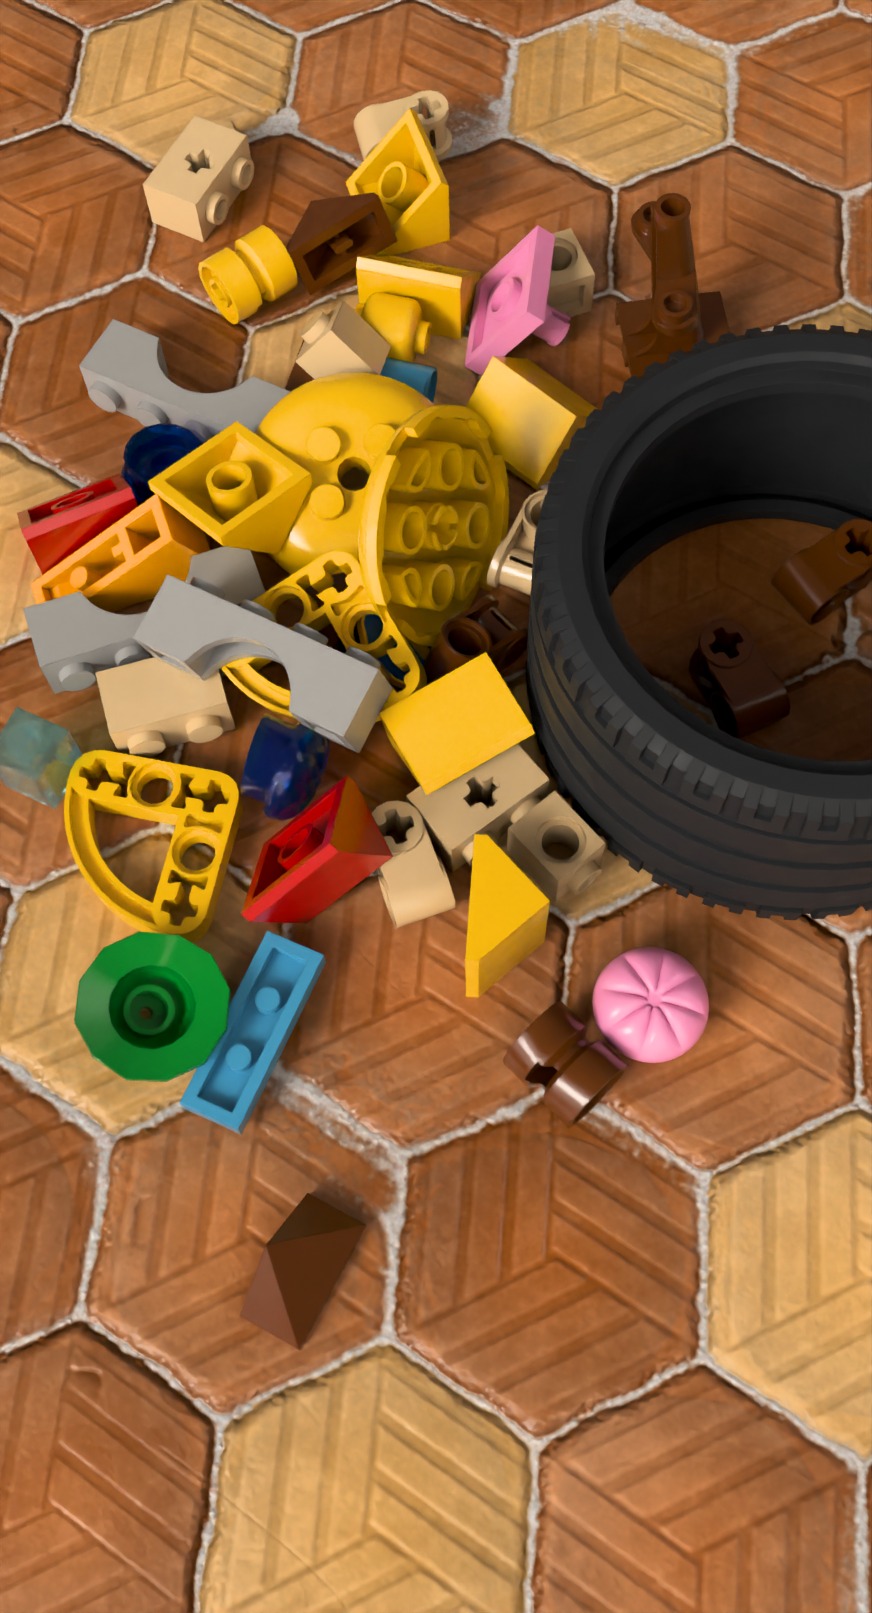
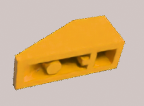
M156 493L33 581L31 588L36 604L80 591L92 604L112 613L155 598L167 574L185 582L189 573L191 556L210 551V547L204 531Z

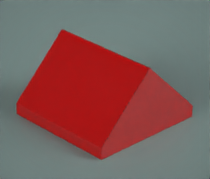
M118 473L18 512L17 516L24 538L43 575L137 508L138 505L131 487L121 474Z
M348 775L263 844L241 915L250 922L307 924L393 857L356 782Z

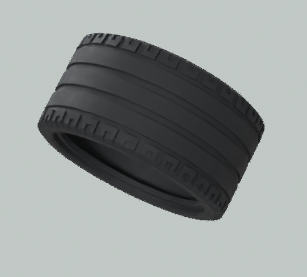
M802 324L801 329H789L787 325H775L773 331L762 332L758 327L746 329L745 335L737 337L732 332L719 336L717 342L711 344L706 340L694 343L692 350L686 353L682 350H677L669 354L667 362L661 364L655 361L648 365L643 376L637 377L633 375L627 379L620 393L612 391L604 399L602 410L594 409L589 414L585 427L577 429L571 439L569 449H564L559 459L557 469L551 476L547 493L544 497L533 548L526 661L527 694L533 729L541 754H548L545 755L546 767L551 777H554L557 782L558 790L563 798H571L572 809L599 837L603 836L608 841L607 849L616 857L620 854L628 860V866L638 873L643 868L652 874L651 881L660 886H663L665 883L677 889L676 894L688 898L690 893L703 898L702 904L713 908L715 904L728 907L729 912L742 914L745 909L756 911V917L767 919L771 915L783 916L784 920H797L801 914H810L812 920L824 919L827 915L838 914L839 917L853 914L860 906H863L865 911L872 910V760L827 761L790 756L760 748L735 738L705 722L674 699L641 664L620 628L610 600V596L620 582L651 553L683 535L711 525L748 519H785L807 522L836 530L843 523L852 519L872 521V330L859 328L858 333L845 332L844 326L831 325L829 330L817 329L815 324Z

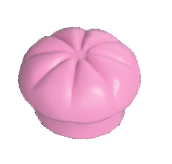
M640 947L618 955L602 970L593 991V1014L601 1034L614 1049L637 1061L649 1063L665 1062L683 1055L697 1043L707 1025L709 998L701 976L685 958L663 948Z

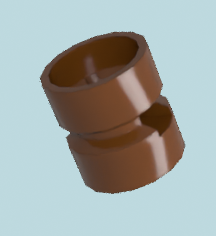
M560 1001L550 1006L527 1027L507 1051L503 1058V1063L528 1088L541 1086L545 1090L543 1103L570 1128L578 1123L603 1099L625 1073L628 1065L602 1040L589 1042L586 1039L588 1026Z

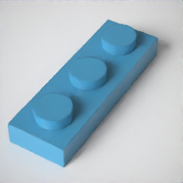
M266 932L229 1005L226 1033L205 1065L196 1069L179 1103L184 1109L242 1135L326 964L323 954L272 932Z

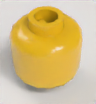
M375 292L369 296L365 303L359 302L356 305L355 312L391 345L387 358L413 363L417 353L426 355L431 338L432 323L423 321L422 306L417 300Z

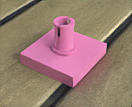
M539 225L476 284L464 366L480 375H483L492 356L504 357L531 333L546 341L550 346H557L569 330L570 324L568 322L571 320V317L567 313L560 312L547 304L555 235Z

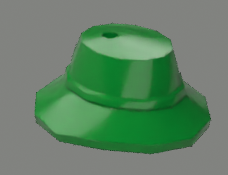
M138 931L104 947L81 977L78 985L74 1024L92 1058L125 1080L167 1082L205 1065L227 1031L231 989L214 957L207 951L180 935ZM148 1009L151 1012V1017L143 1019L140 1016V1010Z

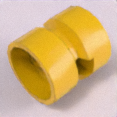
M264 225L258 226L237 239L234 246L235 252L226 247L199 263L198 270L206 292L219 312L232 324H238L256 313L258 307L262 305V298L272 302L297 287V272L287 249L278 236Z

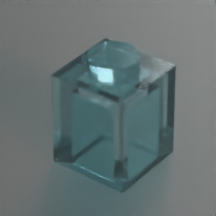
M16 707L0 732V779L6 787L56 809L65 795L70 770L74 762L82 756V753L69 730Z

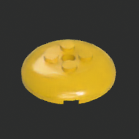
M346 372L320 377L307 382L291 391L273 406L259 424L255 434L310 472L312 484L279 555L267 553L269 557L291 575L330 551H345L360 563L358 526L365 487L357 491L348 490L340 484V479L344 473L352 470V467H357L358 470H362L370 476L378 455L395 431L412 415L434 406V404L417 390L393 378L372 373ZM339 569L333 574L343 573V571Z
M452 404L434 405L408 418L389 438L378 455L368 478L360 509L358 526L359 561L369 599L378 616L385 623L387 622L386 610L389 612L408 642L429 647L433 645L443 624L448 619L454 618L469 609L480 587L492 591L493 587L487 584L489 566L497 547L506 538L508 531L509 488L504 458L501 455H493L487 439L492 431L488 423L474 410L465 406Z

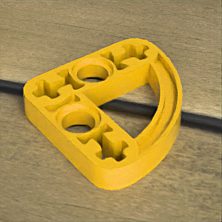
M330 551L321 555L252 600V602L263 606L276 616L279 606L284 601L298 598L302 600L304 606L303 616L298 623L304 624L316 631L331 623L346 650L351 646L368 653L376 659L388 654L392 662L403 672L410 670L403 677L406 687L399 692L393 688L381 711L427 686V676L423 665L387 610L385 613L387 622L385 623L382 620L383 631L376 641L370 644H359L355 641L353 632L357 621L368 614H378L367 594L360 563L345 551ZM339 569L347 575L345 580L348 585L340 593L334 587H331L334 584L332 574ZM312 586L319 593L317 597L324 602L322 607L318 608L317 602L305 591L306 588ZM249 657L235 660L221 667L227 677L247 696L274 713L299 722L289 712L291 691L271 683L258 671L273 660ZM381 663L379 670L387 681L390 682V675L384 664ZM380 715L378 716L376 722L381 720Z
M92 750L84 753L74 762L69 773L64 799V820L72 855L92 890L116 916L141 932L180 935L190 942L198 941L207 933L213 920L243 813V801L236 782L227 774L209 769L107 750ZM102 770H107L112 781L115 783L101 782L98 790H93L88 779L99 778ZM156 778L169 780L173 784V791L165 801L150 804L141 799V791L149 781ZM120 784L128 785V786H127V793H128V796H127V797H125V794H124V792H123V790H122ZM187 784H189L194 798L186 797ZM215 791L222 792L227 804H217L214 812H207L203 801L200 799L212 800ZM95 810L176 825L153 903L127 888L107 867L97 840ZM205 843L215 849V857L212 863L204 869L190 870L182 864L185 851L192 845ZM177 880L192 886L189 903L194 913H196L195 917H185L182 920L181 926H176L171 915L168 913L170 909L180 910L186 895L181 882H176Z

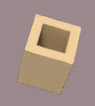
M342 301L327 315L320 310L306 323L300 333L304 343L295 362L314 379L346 372H364L380 375L391 345L345 301Z

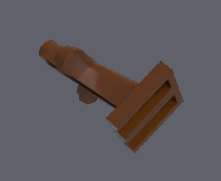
M668 193L659 197L657 201L643 204L631 218L632 232L651 261V299L616 303L615 322L616 325H620L623 338V360L625 367H629L631 377L633 375L637 377L643 376L645 368L655 361L661 364L667 362L669 354L677 350H682L686 353L692 350L694 343L706 340L711 344L717 342L720 335L730 333L720 291L699 293L690 225L691 204L686 197L677 193Z

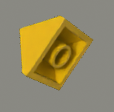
M409 108L345 182L350 195L376 193L380 198L398 241L378 254L394 256L450 240L449 185L417 112Z
M387 254L359 256L356 263L360 303H365L369 296L375 292L415 299L422 306L423 321L432 323L431 334L461 340L474 301L476 284L480 280V272Z
M492 356L466 405L467 408L478 413L492 429L487 439L493 455L503 456L506 468L535 490H538L551 478L553 472L557 469L564 449H569L573 435L578 428L583 429L585 427L587 417L594 409H597L530 360Z
M236 421L150 479L148 484L151 491L155 494L157 493L160 498L222 546L279 555L310 489L312 477L310 472Z
M486 652L379 712L393 748L426 795L535 734L529 720Z
M474 834L465 956L466 997L479 998L544 943L550 900L488 835Z

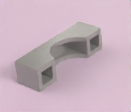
M115 319L110 322L79 365L89 397L101 409L108 412L118 411L135 418L152 431H166L184 439L195 449L236 421L255 433L270 409L290 393L286 389L254 376L232 389L216 393H198L183 389L168 379L169 371L159 337Z
M222 546L191 556L189 573L185 581L188 584L193 577L201 578L221 589L225 593L224 600L239 607L244 599L252 601L265 592L251 550ZM80 591L23 609L39 666L54 694L66 690L79 691L86 689L97 681L95 672L154 657L133 639L147 612L133 615L111 613L92 604Z
M167 574L133 637L137 643L155 658L204 681L219 668L235 660L260 657L276 661L284 665L289 677L291 690L289 712L306 729L357 753L361 751L379 716V712H381L393 689L379 670L381 666L380 661L368 653L351 646L347 648L345 654L326 646L328 639L324 635L304 624L295 623L292 630L274 622L276 616L272 612L250 600L244 599L240 607L223 599L225 593L221 589L201 578L193 577L188 584Z

